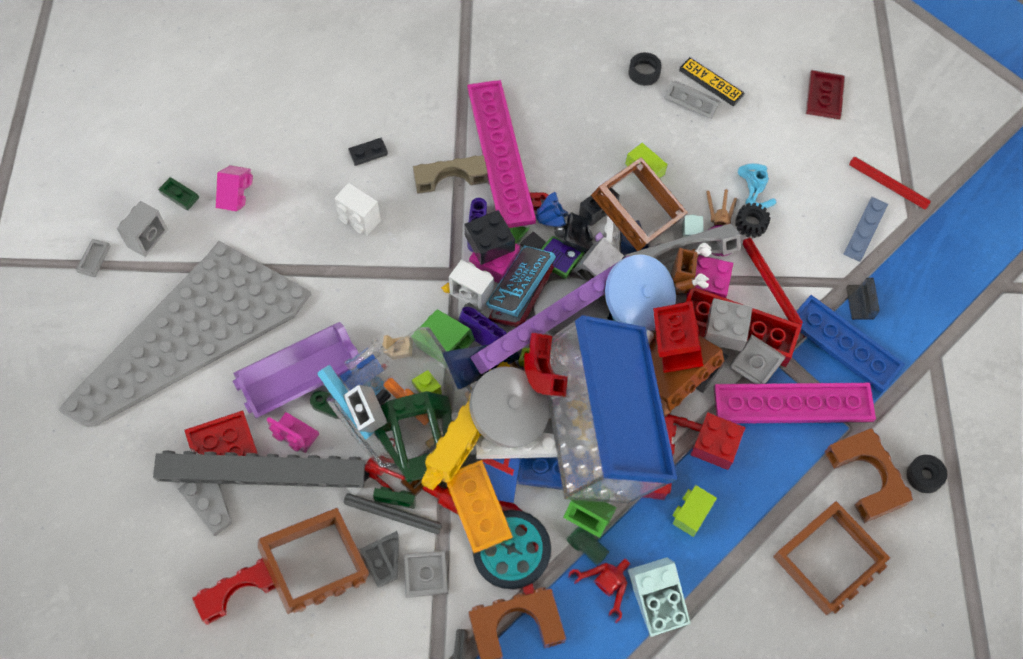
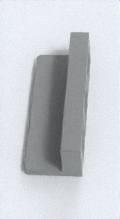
M676 80L671 81L665 98L710 119L713 118L718 105L722 102Z

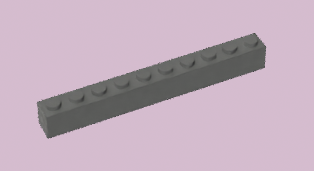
M164 450L162 453H156L153 478L157 482L364 488L366 464L365 460H361V457L356 456L349 457V459H341L339 456H329L328 459H320V456L309 455L308 458H300L299 455L294 454L287 455V457H279L278 454H267L266 457H258L256 453H246V456H238L237 453L227 452L225 455H217L216 452H204V455H197L193 451L175 454V451Z

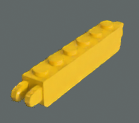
M502 362L496 368L510 367L507 362ZM469 401L460 408L456 420L449 424L445 436L438 440L437 448L426 458L427 470L421 482L423 486L434 490L441 481H452L481 437V433L472 421Z

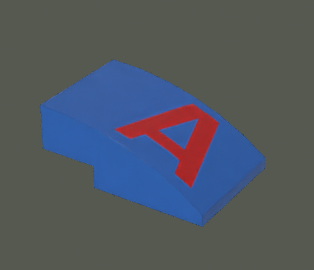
M521 458L479 459L478 461H483L497 499L514 503Z

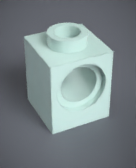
M684 216L682 238L704 232L703 216Z

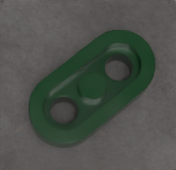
M316 391L311 395L310 404L315 411L335 419H341L346 416L341 408L334 409L338 403L330 393ZM318 398H323L321 402L316 401Z

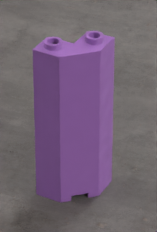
M338 322L234 372L233 374L236 379L233 380L237 391L242 390L247 400L244 405L248 413L253 412L255 418H258L323 386L324 383L317 373L328 365L340 377V375L362 362L357 348L352 344L344 325Z

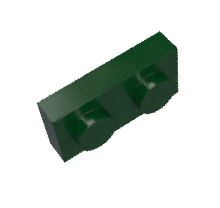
M171 177L158 189L160 194L187 211L199 199L197 193Z
M388 487L374 489L373 498L375 502L415 509L416 497L409 491L394 492Z

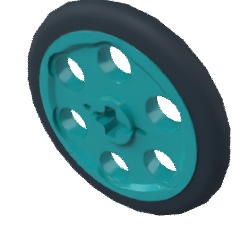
M520 510L503 511L513 538L494 545L497 548L494 556H487L485 550H482L475 554L473 553V558L478 572L486 581L502 589L514 590L526 587L542 576L551 558V542L546 528L537 518ZM519 525L527 527V533L523 536L516 534L515 530ZM531 542L538 544V551L533 554L527 551V545ZM501 544H504L506 546H512L513 544H515L516 550L522 553V555L517 552H512L511 554H508V549ZM521 561H526L529 564V569L524 573L519 572L517 569ZM502 562L508 565L507 572L499 574L496 569L497 565Z

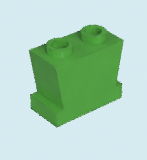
M580 488L576 498L570 501L563 518L600 538L609 524L616 507Z

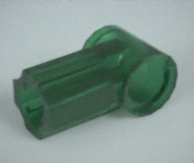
M579 526L566 538L575 550L581 551L596 566L609 554V551L594 538L592 533Z

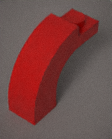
M531 333L529 353L524 354L525 373L530 386L540 394L566 397L568 376L556 375L550 364L552 336Z

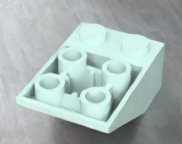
M666 557L628 569L636 599L651 637L691 624L676 566L672 560Z

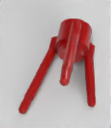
M370 457L366 463L365 471L370 473L369 477L376 480L383 487L391 488L378 477V475L382 476L384 472L401 480L405 479V476L386 468V465L397 467L393 461H388L381 457L378 459Z

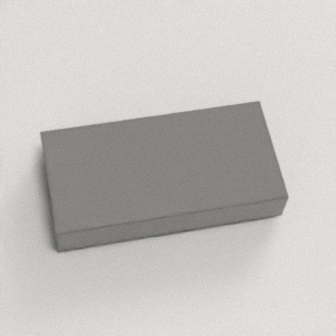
M92 239L76 271L80 274L96 277L111 245L107 242Z

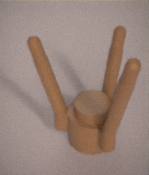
M725 189L722 209L714 213L710 191L707 190L711 222H714V226L731 224V217L737 198H734L728 213L726 210L728 189Z

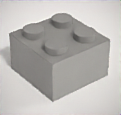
M139 201L131 209L129 215L120 222L117 230L128 248L146 257L168 228L159 210Z
M713 299L709 309L704 339L716 346L742 351L747 342L752 307Z

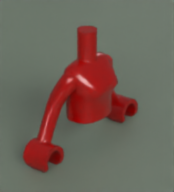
M623 559L617 567L612 564L603 563L581 573L576 569L570 571L568 578L572 574L578 576L574 584H578L580 579L601 572L594 580L597 587L609 597L618 589L614 607L608 617L612 613H617L619 618L615 623L621 620L622 612L620 611V606L627 587V580L623 572L630 566L628 560Z

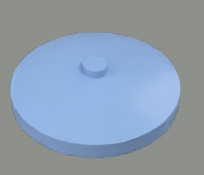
M633 255L620 260L611 269L606 281L605 297L609 311L617 322L644 326L647 332V330H656L653 308L674 305L676 290L669 271L660 261L647 255Z

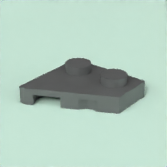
M397 531L360 549L378 588L398 579L399 535Z

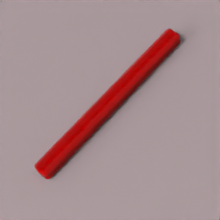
M752 238L744 239L742 245L788 321L802 325L803 321Z

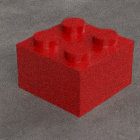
M707 412L691 456L729 470L734 461L745 427Z

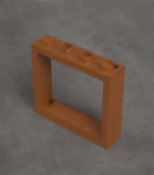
M642 157L601 184L591 195L637 251L642 250L678 223L688 213ZM632 173L637 176L672 218L650 236L646 235L609 190Z
M837 501L773 556L825 615H828L830 612L836 614L844 607L842 602L846 598L849 601L859 593L857 588L861 585L865 588L874 579L871 576L875 572L880 574L888 567L885 563L890 559V556ZM833 517L875 563L830 603L787 555L827 520Z
M338 508L258 539V550L287 615L293 612H302L306 609V606L313 603L314 605H319L332 595L334 597L340 596L348 588H358L361 584L366 583L365 581L368 578L369 572ZM335 524L357 572L293 599L271 549Z

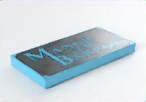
M524 245L487 301L486 305L488 308L518 317L556 258L554 253Z

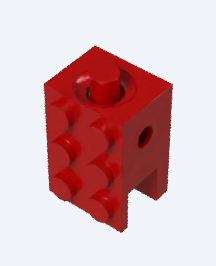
M693 301L653 308L659 357H662L663 372L667 373L704 366Z

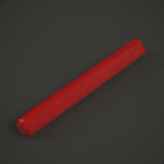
M854 156L850 161L849 165L919 207L927 209L930 205L931 200Z

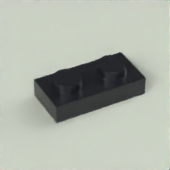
M382 137L348 148L355 166L388 155Z

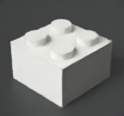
M350 183L334 198L339 220L344 224L348 223L356 232L368 236L380 223L378 202Z
M461 259L449 275L450 294L466 304L470 302L482 312L494 292V277L489 272L476 268L473 263L465 262Z

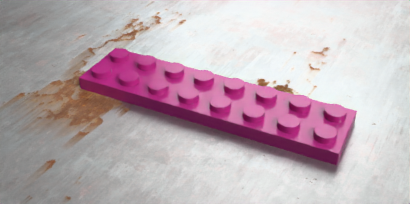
M870 383L715 384L713 387L716 416L733 423L874 422L876 420Z

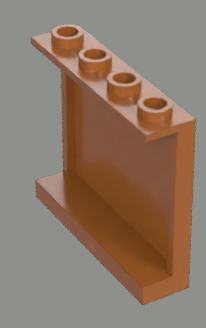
M655 331L653 333L655 337L649 345L660 399L665 401L668 410L672 411L681 404L684 398L693 393L698 385L707 380L713 371L721 367L724 362L723 353L720 347L699 336L704 366L664 373L662 357H659Z

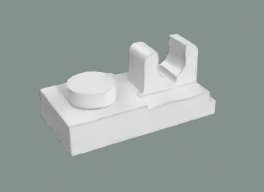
M607 217V224L605 225L607 237L605 239L620 252L621 231Z

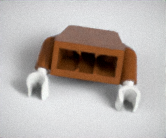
M700 244L697 250L679 248L670 274L675 285L676 295L681 293L687 294L689 289L695 288L696 285L703 289L709 286L705 282L709 280L708 277L704 274L696 276L699 254H702L704 257H708L711 254V247L708 244Z

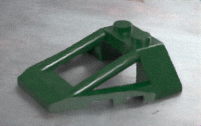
M429 391L385 402L381 409L388 423L374 431L376 438L391 456L407 482L423 478L427 470L425 461L429 454L410 459L407 458L398 420L427 413L435 446H437V442L441 438L437 419L443 418V437L447 433L449 424L452 422V409L448 396ZM388 431L393 432L397 452L386 434Z

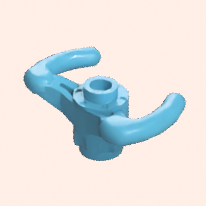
M751 163L738 168V175L746 179L750 195L746 199V205L747 203H750L751 206L753 203H756V206L761 204L763 209L764 207L770 208L776 204V199L774 198L763 203L755 202L758 194L764 191L768 183L767 166Z

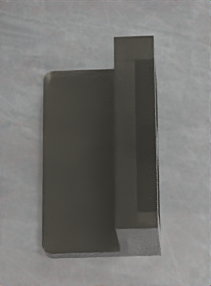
M866 278L862 285H847L846 290L851 319L874 320L880 312L874 278Z

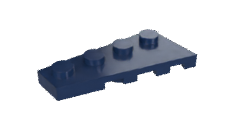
M488 345L442 353L458 390L478 381L488 372L486 371L481 374L470 358ZM518 351L502 362L511 364L518 360L520 357ZM499 364L492 367L491 370L495 369Z

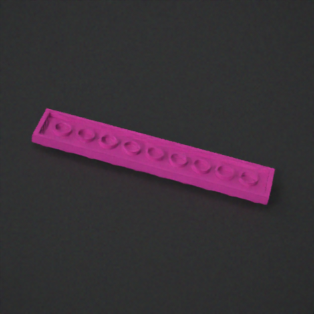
M501 80L468 84V95L482 155H484L495 211H500L509 228L536 224V217Z

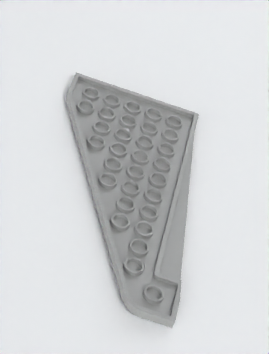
M218 241L201 262L74 390L58 410L82 426L92 427L99 425L293 319L312 295L311 291Z

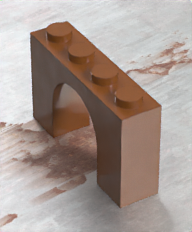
M872 428L833 443L825 450L834 469L853 461H865L873 465L880 473L882 479L880 491L860 499L855 504L864 523L907 506L914 500L911 490L905 486L901 479L900 471L894 467L890 454L884 450L879 435Z
M545 587L535 589L533 594L525 595V593L514 595L513 599L508 601L498 599L493 601V605L484 607L481 604L472 607V611H468L480 659H503L497 636V627L501 619L512 612L526 613L535 620L544 649L565 643L566 636L552 589L546 590Z

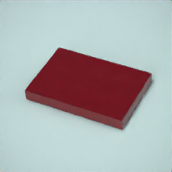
M811 70L806 114L840 120L842 116L845 75Z

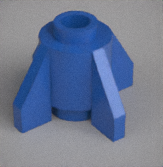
M556 192L549 194L540 208L537 209L536 219L540 224L552 227L566 225L564 217L568 216L569 213L558 202Z

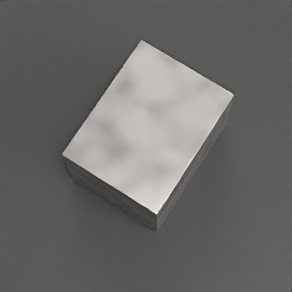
M603 237L591 246L573 271L582 279L589 281L619 262L624 255Z

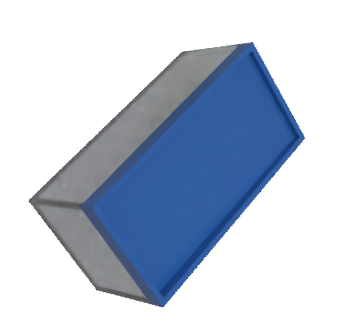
M582 315L552 337L550 364L553 372L556 375L568 376L566 397L547 395L564 499L629 504L677 480L646 328L644 326Z

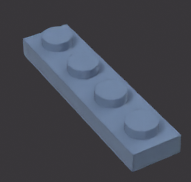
M874 197L870 198L843 255L861 262L888 203Z

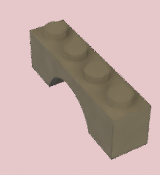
M484 155L413 166L417 194L435 191L437 184L442 179L450 176L463 178L470 186L488 183V172Z

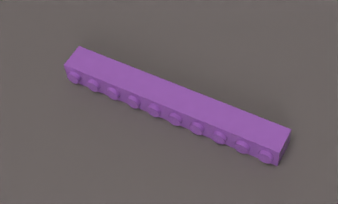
M614 265L471 356L470 358L479 372L482 374L529 344L531 333H546L604 295L607 277Z

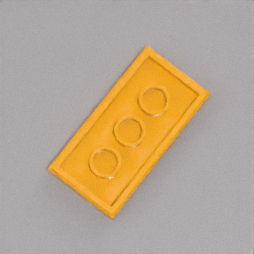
M480 460L460 468L452 481L446 483L473 553L475 554L513 538L483 461Z

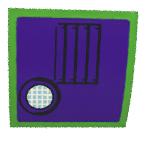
M554 236L541 249L554 253L556 258L552 262L554 266L552 272L567 279L573 268L576 267L584 256V252L564 245L563 241Z

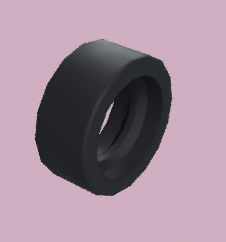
M648 52L634 55L629 65L628 74L630 79L638 85L647 86L654 84L660 77L661 61L656 55ZM648 64L655 69V72L643 74L638 72L635 66Z

